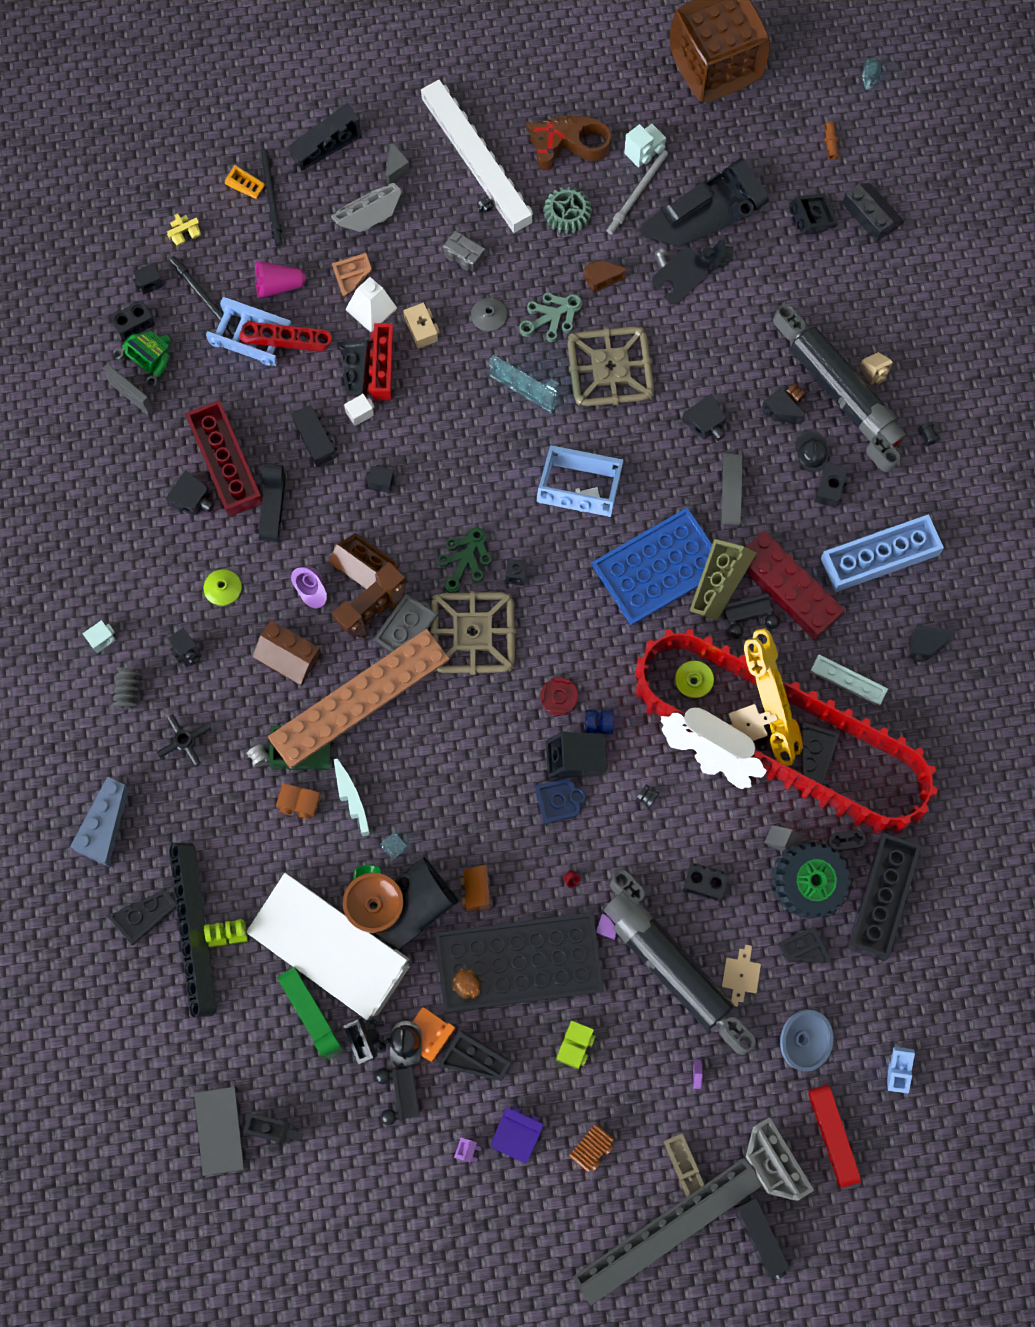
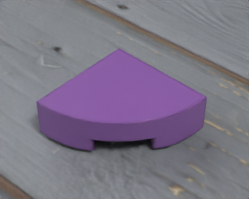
M604 914L601 916L596 934L615 940L614 924Z
M694 1060L693 1089H701L703 1078L702 1061Z

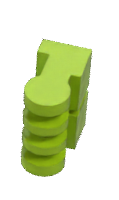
M242 919L226 921L225 925L223 923L204 925L205 939L209 943L210 948L227 945V938L230 945L248 942L246 922Z

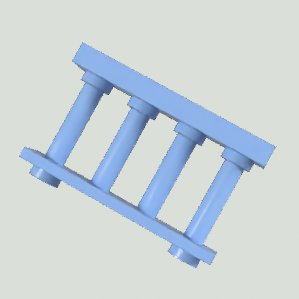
M223 297L221 307L224 315L215 334L207 331L208 342L212 346H221L260 360L265 365L271 364L276 366V355H273L276 347L268 346L265 352L256 349L257 345L249 344L248 346L239 343L242 325L250 321L292 326L291 321ZM235 315L240 317L241 321L231 340L222 335L230 317Z

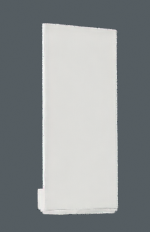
M284 873L246 932L366 1020L372 1016L379 1015L410 968L408 966L409 963H407L409 958L398 950H393L371 933L355 928L343 913L287 873Z

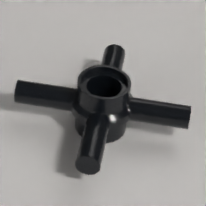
M174 714L169 715L167 719L175 732L173 743L157 751L158 756L162 758L178 749L186 751L194 767L199 766L201 761L195 753L193 746L195 738L211 730L209 724L206 723L190 732L182 730ZM183 737L189 738L186 744H180V739Z

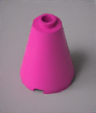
M262 261L255 264V276H257L255 285L259 298L302 287V284H305V273H302L301 269Z

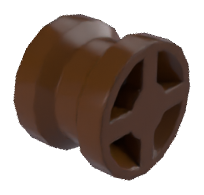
M794 383L786 391V394L798 405L804 399L807 392L801 390L799 385Z

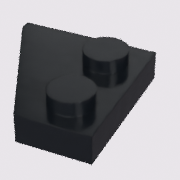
M814 926L778 943L786 962L830 963L832 961Z

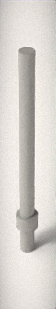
M666 150L660 153L620 212L615 214L613 222L606 230L609 234L612 235L616 228L624 222L626 214L668 156Z

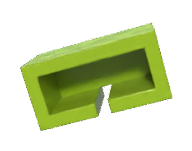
M571 1021L556 1061L575 1069H579L580 1065L584 1066L588 1057L585 1054L587 1046L592 1047L596 1037L592 1035L594 1030Z

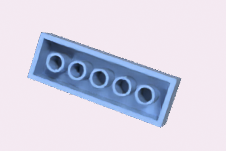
M928 514L824 551L821 561L834 591L838 592L939 556L944 547Z

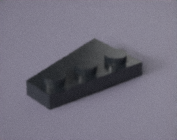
M163 890L106 916L133 946L176 908V902Z

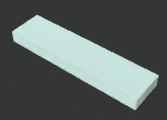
M818 655L810 673L878 707L888 688L821 655Z

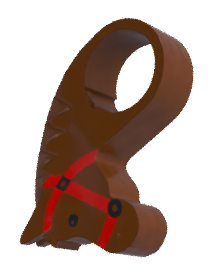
M563 116L551 118L540 123L526 122V129L530 133V142L537 148V164L543 170H550L554 166V157H557L562 149H567L587 161L602 160L610 153V129L596 119L586 116ZM597 134L605 138L606 142L600 147L589 148L584 146L580 139L583 136Z

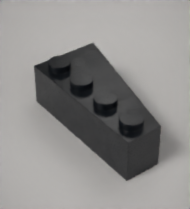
M346 103L289 145L290 156L299 169L303 171L360 139L362 136L359 118L349 103Z

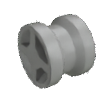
M259 744L247 752L248 757L253 760L252 764L254 767L262 766L269 761V754L266 753L264 744Z

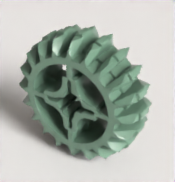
M568 186L567 190L561 187L560 192L554 190L553 194H549L548 199L545 201L544 218L547 220L548 225H552L553 230L558 228L559 233L565 230V233L568 234L570 230L575 233L576 229L581 231L582 226L586 227L587 221L591 219L592 209L591 202L588 201L587 195L583 196V191L577 192V188L570 190Z

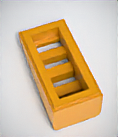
M234 165L225 179L226 185L257 199L266 185ZM248 182L252 183L249 188L246 187ZM255 185H257L258 188L256 189L255 192H253V191H252L253 187H254Z

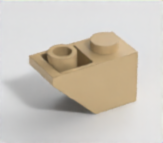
M878 352L863 359L859 368L869 385L880 384L886 380L893 362Z

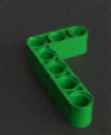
M295 967L277 977L278 981L314 1040L313 1043L322 1058L327 1062L343 1052L342 1046Z

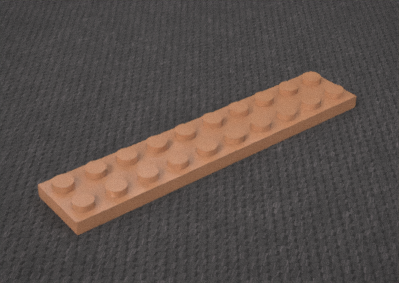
M425 629L270 734L268 739L289 768L292 769L449 661V658L430 632Z

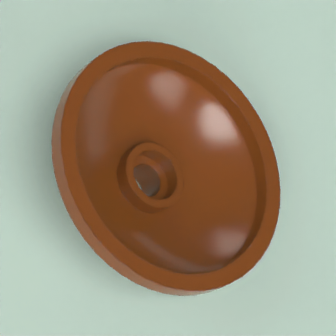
M368 873L357 877L349 884L343 896V910L346 918L355 928L364 932H382L393 926L402 913L403 896L395 881L383 874ZM375 903L377 904V908L371 909L370 905Z

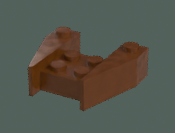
M390 562L375 574L376 581L351 604L344 601L332 612L333 619L348 635L365 639L367 635L364 625L368 626L374 620V616L384 612L388 605L394 610L399 604L406 580Z

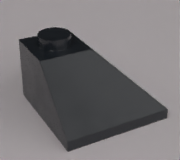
M917 625L910 635L908 658L913 659L915 662L929 660L949 644L956 630Z

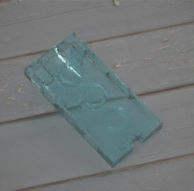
M495 355L491 357L489 367H491L490 376L552 413L557 403L556 398L558 394L555 389L559 384L558 382L550 379L545 386Z

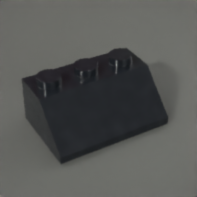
M860 183L845 193L843 206L876 242L904 223V220L871 183Z

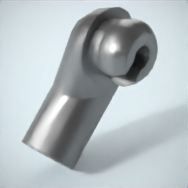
M660 247L655 252L657 263L661 268L669 262L664 257L667 255V250L663 247Z

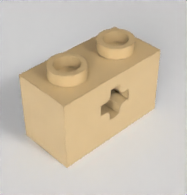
M424 302L403 310L404 319L418 349L438 341L437 334L440 333L436 323L433 324L430 308L426 309Z

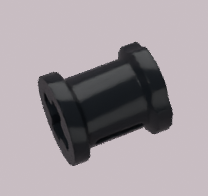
M933 422L926 423L918 428V431L924 438L925 446H931L940 441V437L936 435L933 428Z

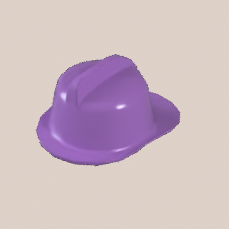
M309 566L296 568L292 572L291 581L302 600L312 608L322 607L326 603L327 593L322 584L323 577L321 573Z

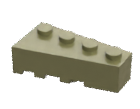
M714 539L690 611L717 621L755 557L756 552L744 546Z

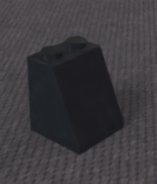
M562 731L546 740L548 778L594 777L606 773L608 761L606 759L607 742L605 741V734Z

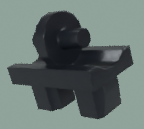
M719 240L713 248L705 247L701 251V258L705 262L710 263L708 271L713 272L716 267L724 268L727 259L731 260L733 258V247L725 246V240Z

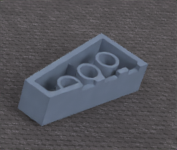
M110 777L106 778L70 846L74 851L107 867H110L111 856L115 848L117 832H119L120 821L129 792L125 784Z

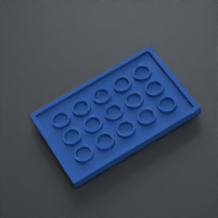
M685 508L591 562V565L629 624L633 626L698 588L712 543L689 509Z

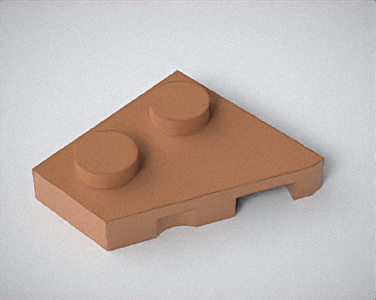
M366 253L332 263L343 298L350 294L372 272Z

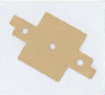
M755 704L729 713L732 721L731 726L746 734L752 741L766 737L767 732L764 725L778 720L776 714L771 715L769 711L759 714Z
M745 945V949H739L738 960L726 958L722 987L733 989L731 1002L734 1006H738V1002L744 1001L745 991L757 993L761 964L750 962L752 950L750 945Z

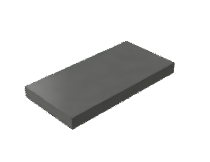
M236 1087L194 1093L203 1176L245 1170Z

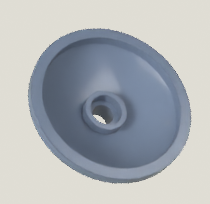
M801 1010L787 1020L780 1037L781 1052L786 1062L791 1067L800 1071H812L824 1064L833 1047L832 1027L824 1015L814 1010Z

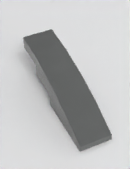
M723 454L721 524L740 525L742 455Z

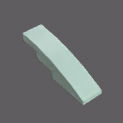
M334 759L340 800H348L351 818H359L362 836H368L370 832L367 818L358 792L339 760Z

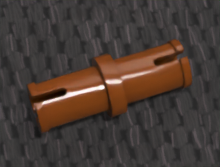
M827 122L824 124L826 136L824 143L827 145L828 159L834 160L837 157L839 158L837 146L839 139L836 136L835 123Z

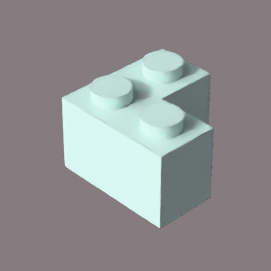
M639 124L626 134L624 153L639 168L642 164H647L655 154H660L665 149L666 137L653 124H650L645 129Z

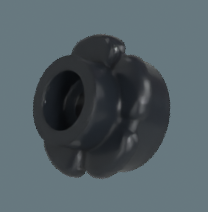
M488 196L482 198L477 204L479 212H489L493 208V199H490Z

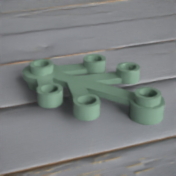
M545 293L543 295V303L545 305L556 303L562 306L554 308L531 301L527 305V311L530 314L540 312L546 315L533 322L525 320L519 326L520 334L524 337H529L534 333L535 329L551 321L550 329L546 333V339L549 342H555L557 340L560 316L567 312L566 321L562 323V331L566 334L571 333L573 330L572 321L574 313L581 309L582 300L574 294L563 298L554 296L551 293ZM550 297L551 300L547 301L545 298ZM530 306H535L536 308H535V309H530L529 307H530ZM568 325L570 328L565 329L564 326ZM524 329H529L530 331H529V332H524L523 330H524ZM554 334L555 337L550 338L549 335Z

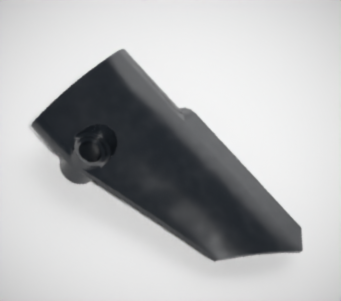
M740 158L642 223L641 236L680 247L734 222L745 219L769 202V197L746 160ZM741 206L745 208V214L741 212Z
M425 857L421 858L395 880L403 896V909L399 919L390 928L382 932L371 933L393 950L399 951L423 932L425 927L459 902L455 894ZM404 877L409 879V887H405L402 884ZM374 904L371 909H376L377 904Z

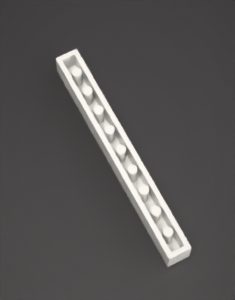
M437 80L422 88V100L490 199H493V204L512 232L515 233L531 224L532 209L530 206L525 205L521 193L516 192L510 178L507 179L503 167L496 163L492 151L489 152L487 150L484 139L479 138L473 124L470 125L464 111L461 112L457 100L450 96L448 87L443 85L440 80Z

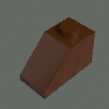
M600 260L591 262L584 267V278L594 294L626 279L625 267Z

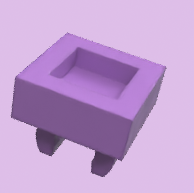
M460 1138L454 1158L469 1163L471 1161L477 1162L478 1159L473 1157L474 1150L481 1151V1148L476 1146L477 1142Z

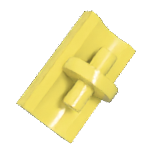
M178 213L174 215L176 220L170 222L173 229L167 231L169 239H172L177 246L186 242L182 234L187 231L192 239L201 235L197 218L183 224V222L189 219L187 215L180 218Z

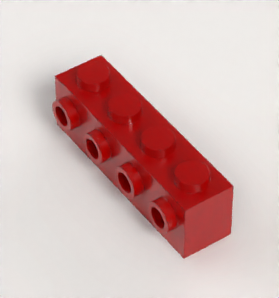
M374 323V332H371L373 349H370V360H373V365L369 366V376L372 377V382H369V394H372L373 400L391 401L394 345L393 324Z

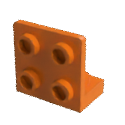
M423 1007L412 1022L418 1025L421 1030V1056L433 1064L456 1029Z

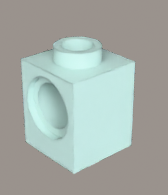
M102 620L83 633L96 653H99L116 641L113 637L114 630L109 623L105 626Z

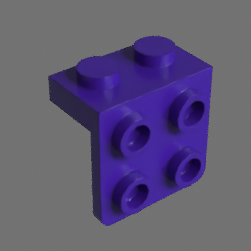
M511 1106L509 1109L506 1107L492 1139L491 1147L518 1161L526 1163L530 1158L544 1124H541V1119L530 1114L529 1117L522 1115L523 1111L519 1108Z

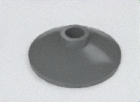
M484 298L474 304L471 310V319L478 329L492 332L500 329L505 324L507 310L501 301L494 298ZM491 310L492 313L488 314L486 311Z

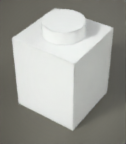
M364 394L344 404L345 412L354 426L374 416V404L370 398L366 399Z

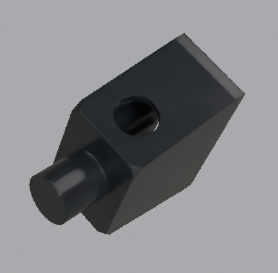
M712 394L683 413L682 421L702 439H706L711 434L717 441L725 437L726 434L721 428L725 425L726 418Z
M186 470L166 497L169 506L192 515H197L201 508L211 512L215 505L214 502L208 499L210 497L208 488Z

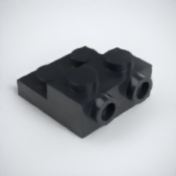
M826 194L797 196L790 203L789 212L791 215H794L796 229L800 230L802 235L817 234L822 229H831L838 225Z

